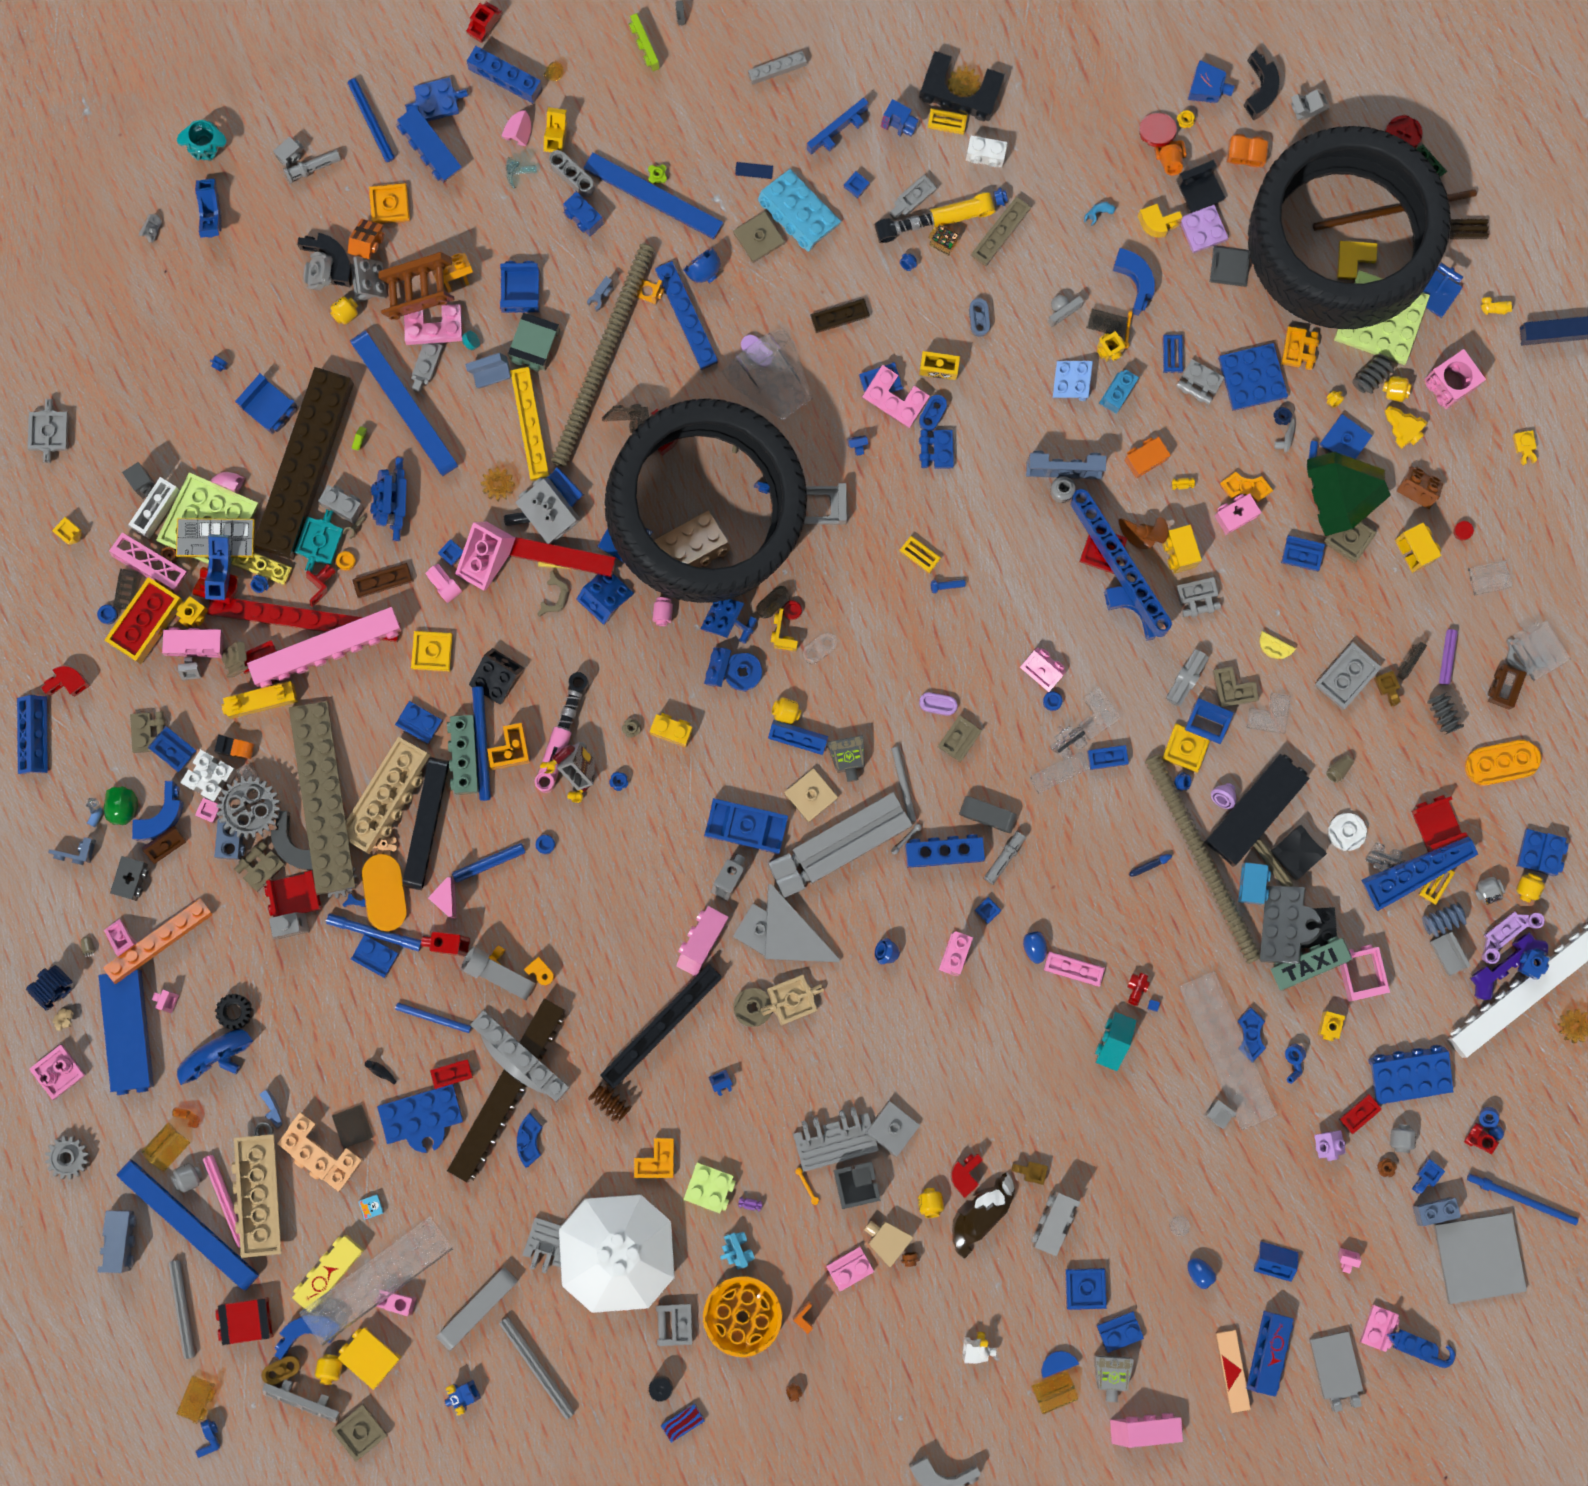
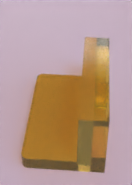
M168 1122L141 1152L148 1162L161 1171H165L186 1149L190 1142Z
M1068 1371L1031 1386L1042 1414L1078 1400L1075 1386Z

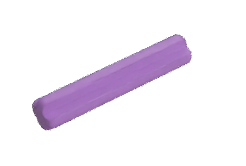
M1454 629L1446 631L1439 683L1442 685H1449L1451 682L1458 634L1457 630Z

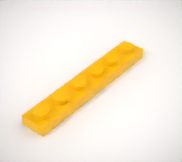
M529 367L510 370L530 480L547 478L549 472Z

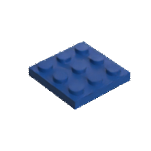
M1274 343L1218 357L1232 411L1288 397Z

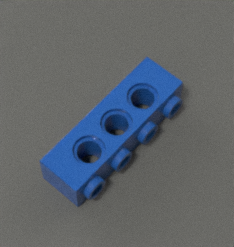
M478 46L474 47L466 61L468 69L532 104H534L542 90L541 80Z
M978 834L966 835L967 839H959V836L947 837V840L940 841L939 837L928 838V842H921L920 839L909 840V843L905 844L907 868L984 862L983 837L978 838ZM959 845H967L969 852L961 854L959 852ZM947 846L950 850L949 855H941L939 852L940 847ZM923 847L928 848L931 852L930 856L923 857L920 854V849Z

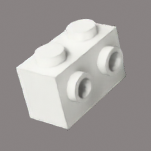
M970 135L966 161L986 164L992 167H1002L1007 142Z

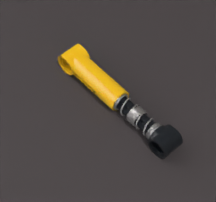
M982 193L972 199L930 209L929 214L923 213L922 216L907 217L903 221H893L890 218L877 221L874 226L879 243H888L895 240L897 235H901L902 232L908 233L909 230H920L921 227L924 228L928 225L930 227L933 225L936 228L974 217H987L994 214L996 210L991 193Z

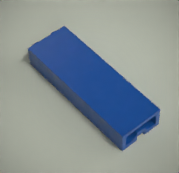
M133 971L117 984H114L107 974L98 975L110 1092H117V1095L129 1094V1090L136 1089L137 1093L147 1092L149 1087H154L142 971Z

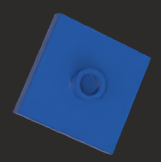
M1341 414L1319 445L1330 453L1335 451L1356 459L1372 435Z
M1105 1268L1065 1269L1067 1310L1107 1309Z

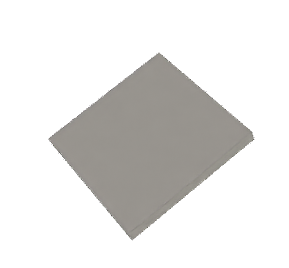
M1512 1213L1434 1225L1448 1304L1527 1292Z

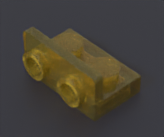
M192 1376L176 1414L192 1420V1423L195 1424L199 1423L200 1420L203 1421L208 1412V1409H206L207 1403L212 1401L216 1390H213L215 1384Z

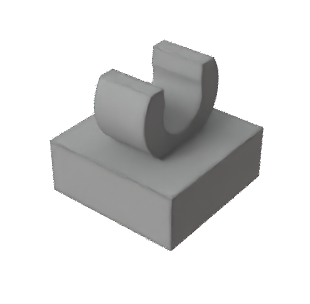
M192 656L184 657V664H178V673L182 680L201 678V670L198 663L192 661Z

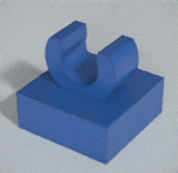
M866 435L847 438V444L849 448L854 447L857 456L864 455L863 445H868V439Z
M727 1070L708 1077L714 1092H717L719 1096L722 1095L721 1089L726 1087L729 1092L732 1091L731 1085L733 1084Z

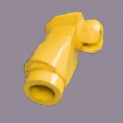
M1485 297L1481 300L1482 305L1480 307L1486 315L1488 313L1505 315L1508 312H1512L1511 301L1492 303L1491 297Z

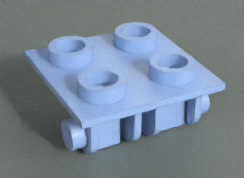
M1057 361L1053 398H1079V401H1086V398H1089L1093 361Z

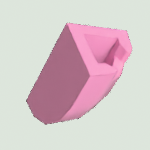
M526 110L517 112L508 120L502 133L504 139L509 141L511 138L518 141V145H527L531 133V121Z
M221 472L214 476L210 482L238 494L245 477L231 472Z

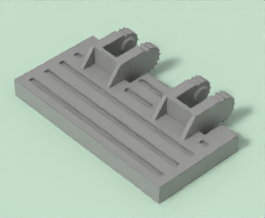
M851 1107V1115L855 1126L848 1127L845 1112L840 1110L839 1114L843 1129L840 1128L839 1121L823 1125L825 1133L823 1135L818 1118L815 1117L813 1118V1124L818 1136L810 1138L806 1120L801 1121L806 1140H803L801 1132L794 1133L793 1136L803 1172L879 1151L876 1141L865 1133L871 1126L869 1114L860 1115L862 1124H860L856 1108Z
M535 1217L523 1252V1256L531 1258L533 1250H535L530 1269L534 1270L536 1268L540 1252L547 1254L542 1266V1273L546 1274L552 1256H555L552 1265L561 1268L559 1227L561 1225Z

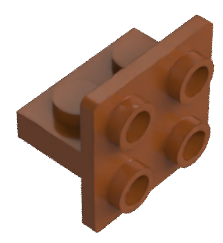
M1410 466L1396 492L1430 510L1436 499L1438 500L1441 495L1443 483L1439 478L1425 474L1421 468Z

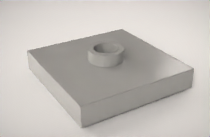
M752 904L733 937L765 956L767 912Z
M888 1101L865 1133L897 1157L920 1125L892 1102Z

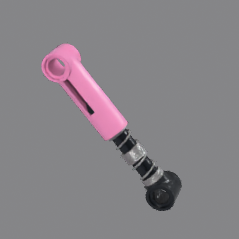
M581 672L573 673L569 678L567 701L562 707L561 719L558 721L559 725L553 728L542 762H551L553 755L557 754L569 743L572 734L569 728L571 723H573L572 719L576 716L578 701L589 686L587 677ZM582 679L584 684L578 688L573 685L574 681ZM557 764L555 765V771L550 774L544 773L548 767L539 769L538 775L535 778V785L542 793H549L554 789L559 773ZM543 778L550 779V784L547 787H541L540 781Z

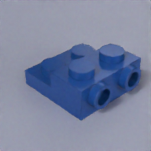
M1525 829L1516 866L1550 876H1557L1564 868V862L1561 860L1563 854H1566L1569 844L1566 843L1567 838Z

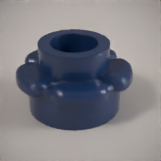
M1280 407L1279 410L1274 412L1273 416L1278 425H1288L1292 418V413L1289 409Z

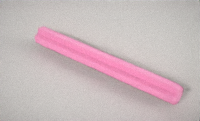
M209 1155L203 1158V1162L236 1245L240 1248V1235L236 1234L235 1222H239V1219L234 1212L232 1200L213 1155Z

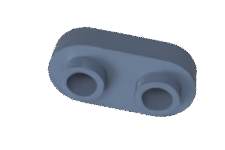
M978 298L974 299L969 306L971 332L975 336L983 337L990 329L989 310L987 302ZM980 307L982 311L976 312L975 308ZM981 325L983 330H978L977 326Z

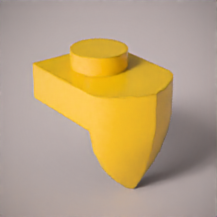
M66 516L52 530L68 545L76 544L81 540L82 530Z

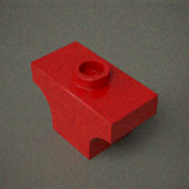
M487 1L485 4L479 3L470 16V24L466 33L483 43L503 14L502 10Z

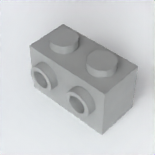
M327 485L318 502L324 508L355 524L364 509L360 503L361 500L352 494L350 497L343 494L344 490L336 485L334 487Z

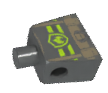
M863 735L827 742V748L837 773L845 772L847 782L859 780L857 769L864 768Z

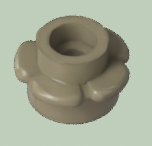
M627 719L622 726L623 733L627 737L633 738L641 731L640 723L637 720Z

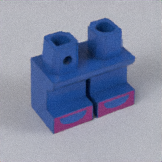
M892 99L883 115L880 127L887 130L889 126L898 129V136L905 133L912 137L919 119L911 115L912 109Z

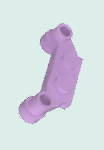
M1512 912L1484 935L1486 941L1481 956L1482 960L1488 964L1497 963L1500 959L1498 950L1525 928L1537 929L1542 927L1545 922L1543 915L1540 913L1517 915L1516 912Z

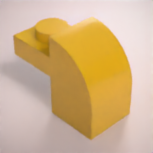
M551 107L547 109V123L544 134L545 152L556 150L563 152L567 131V110Z
M1158 204L1141 209L1137 215L1143 230L1148 235L1156 238L1165 237L1168 229L1177 228L1183 219L1180 211L1162 217Z

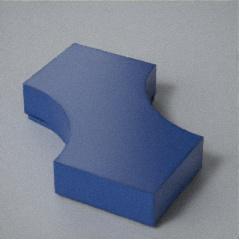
M1250 1007L1237 1021L1243 1032L1242 1043L1238 1050L1251 1062H1254L1266 1049L1260 1038V1030L1265 1020Z

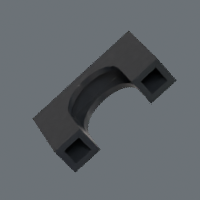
M934 51L919 98L929 104H939L944 109L951 108L957 110L959 114L975 116L980 121H990L1005 74L987 68L978 92L969 97H959L949 91L945 82L952 56Z

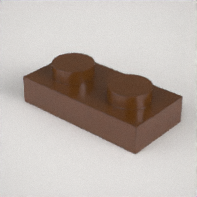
M172 826L142 847V850L152 863L156 864L186 843V840L177 828Z

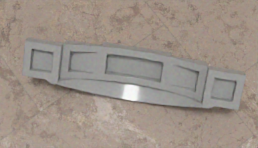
M484 1010L470 1024L481 1034L485 1047L499 1065L526 1086L549 1095L556 1103L570 1089Z

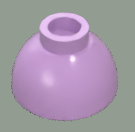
M1230 783L1217 786L1211 791V798L1219 807L1231 809L1236 804V788Z

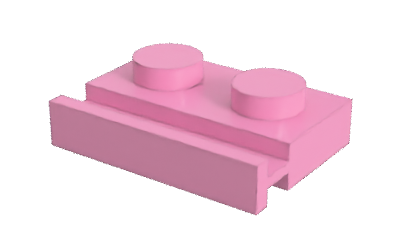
M860 1246L826 1266L840 1292L874 1272Z

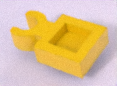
M1533 430L1513 434L1516 453H1522L1521 464H1527L1526 457H1529L1532 464L1537 461V457L1532 451L1536 450L1537 447Z

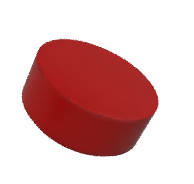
M1461 521L1455 525L1453 533L1458 540L1465 541L1473 535L1474 528L1470 522Z
M788 601L783 607V614L789 620H796L802 614V607L797 601Z

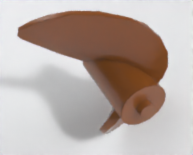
M1158 517L1154 526L1147 524L1137 525L1123 518L1119 519V526L1123 535L1137 548L1149 549L1153 547L1155 541L1164 544L1167 540L1169 529L1163 517Z

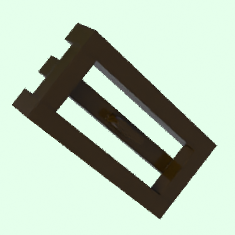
M1451 219L1450 239H1488V219ZM1454 225H1483V226H1454ZM1454 231H1483V233H1454Z

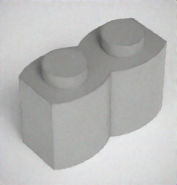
M790 853L768 863L780 893L784 898L805 889L804 885L807 882L804 876L798 873L796 869L799 866L798 862L791 857Z

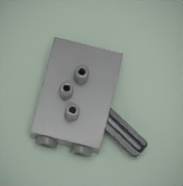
M539 478L532 484L533 488L529 491H523L518 496L519 499L515 503L522 512L505 515L504 523L506 526L531 522L547 544H553L580 522L581 519L549 478Z

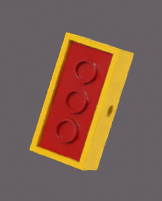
M148 577L104 641L139 664H142L163 634V630L167 628L178 612L177 608L183 600Z

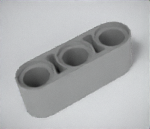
M553 151L549 156L551 169L582 197H590L594 192L592 178L562 151ZM556 159L563 160L561 164L553 163ZM570 171L576 172V175L573 177H570L567 174ZM587 183L590 185L587 189L581 188L582 184Z

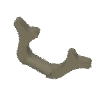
M550 571V579L547 581V584L560 587L559 599L555 606H548L541 602V609L537 613L539 617L547 612L561 611L564 608L569 593L566 584L559 581L553 571Z

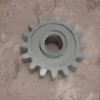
M67 1136L62 1137V1142L59 1139H55L56 1145L48 1146L51 1152L45 1153V1155L49 1156L45 1163H50L51 1166L48 1168V1171L54 1170L53 1176L60 1174V1179H65L67 1175L68 1179H73V1174L78 1177L81 1175L79 1171H86L85 1164L90 1163L87 1160V1156L90 1153L85 1151L87 1145H81V1139L75 1141V1137L70 1136L68 1140ZM67 1152L71 1155L69 1163H66L64 1160V1155Z

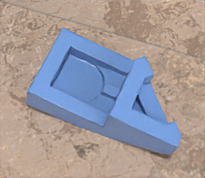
M264 1090L259 1095L271 1110L265 1116L271 1119L276 1128H279L282 1125L279 1107L271 1092Z

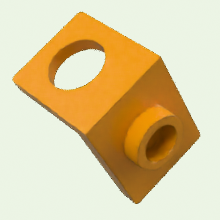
M644 279L641 280L642 284L639 285L640 289L637 291L636 297L656 305L658 299L662 298L665 291L662 280H658L657 284ZM645 286L653 289V293L650 296L642 294V289Z

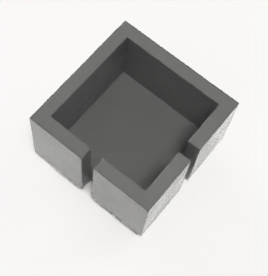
M872 1161L854 1165L855 1169H851V1166L833 1170L842 1209L881 1201L877 1183H872V1180L876 1179Z

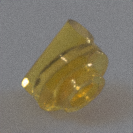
M557 61L552 62L548 65L543 76L546 79L558 81L563 76V66Z

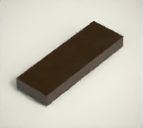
M863 298L810 314L815 332L819 333L869 318L870 315Z

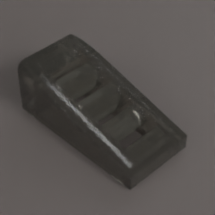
M120 568L114 608L125 610L138 592L141 580L139 572ZM126 576L133 577V581L126 580ZM124 584L132 585V589L123 586ZM122 591H123V592H127V593H131L130 596L121 595V594H122ZM120 599L128 600L129 604L121 603Z

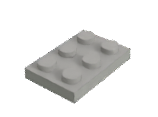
M1352 642L1317 681L1315 686L1338 707L1344 710L1382 667Z

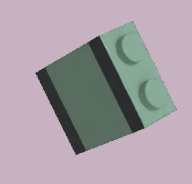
M523 312L508 352L511 362L517 365H522V363L529 365V368L534 371H545V362L555 336L558 337L560 331L559 324Z

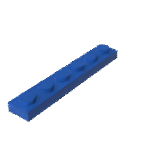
M671 261L655 268L659 280H662L665 293L700 369L703 370L717 364V357L673 262Z

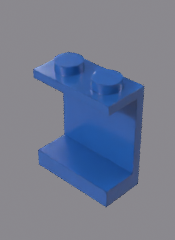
M261 373L235 401L241 409L271 434L275 431L278 432L283 427V422L288 417L290 418L294 415L297 407L292 399L290 400L269 383Z

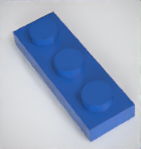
M773 720L768 739L823 755L828 736Z

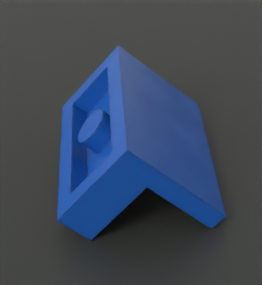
M1260 1242L1259 1256L1254 1264V1271L1292 1282L1298 1270V1252Z

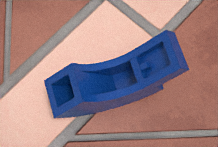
M215 178L197 180L195 192L199 207L200 238L219 236L222 224Z
M210 534L208 536L209 565L205 580V599L225 600L231 570L229 535Z

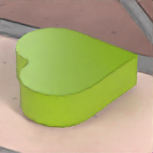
M359 427L351 449L360 450L367 433V428Z

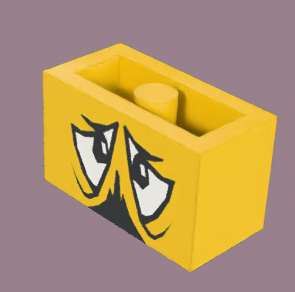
M923 351L919 375L956 380L960 356Z

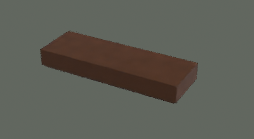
M404 563L352 579L359 599L411 583L413 579L408 563Z

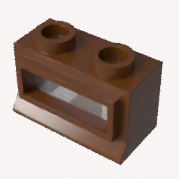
M1505 664L1500 668L1498 667L1494 674L1496 679L1494 686L1491 685L1487 694L1490 696L1488 702L1508 710L1514 708L1527 672Z

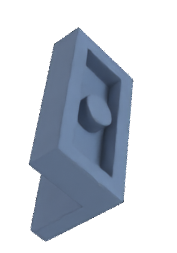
M501 353L466 364V369L473 374L475 385L478 389L512 377L507 356Z

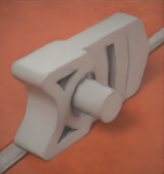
M149 214L139 232V236H145L149 243L154 242L162 222L158 215Z

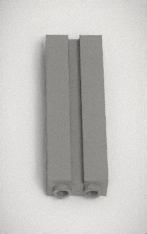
M892 792L794 848V854L791 856L803 868L804 871L801 874L806 882L810 881L813 884L912 827V823Z

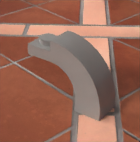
M927 1456L909 1465L916 1480L922 1486H964L965 1483L970 1485L978 1481V1476L981 1475L975 1465L956 1476H942L933 1469Z

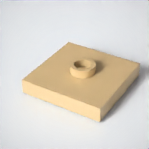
M814 768L784 792L808 823L838 799Z

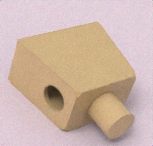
M870 1221L864 1228L872 1236L868 1244L890 1268L913 1239L911 1235L885 1221L880 1227Z

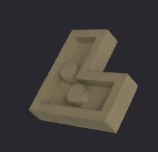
M1233 667L1213 670L1221 708L1259 701L1255 682L1236 685Z

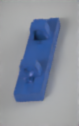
M863 97L807 142L806 150L812 155L822 146L829 152L834 149L835 143L832 141V138L850 123L857 129L863 125L864 121L860 115L868 110V101Z

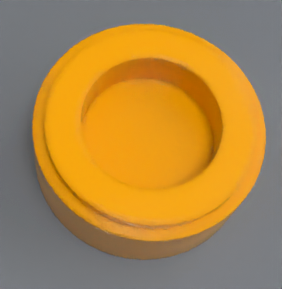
M343 551L338 554L336 564L341 570L350 571L356 565V558L351 552Z

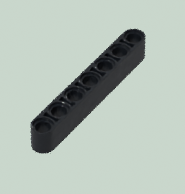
M430 757L428 760L403 877V887L421 891L424 887L449 769V760Z

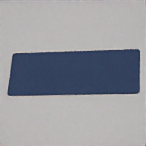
M736 162L735 175L772 179L773 166Z

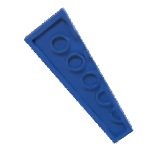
M1466 837L1377 874L1370 875L1361 881L1374 908L1378 912L1478 855L1472 839Z

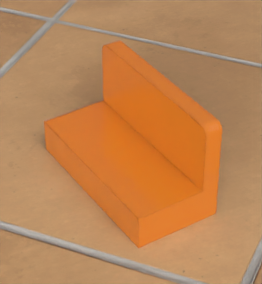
M809 1300L793 1317V1321L807 1334L813 1329V1325L803 1317L813 1306Z

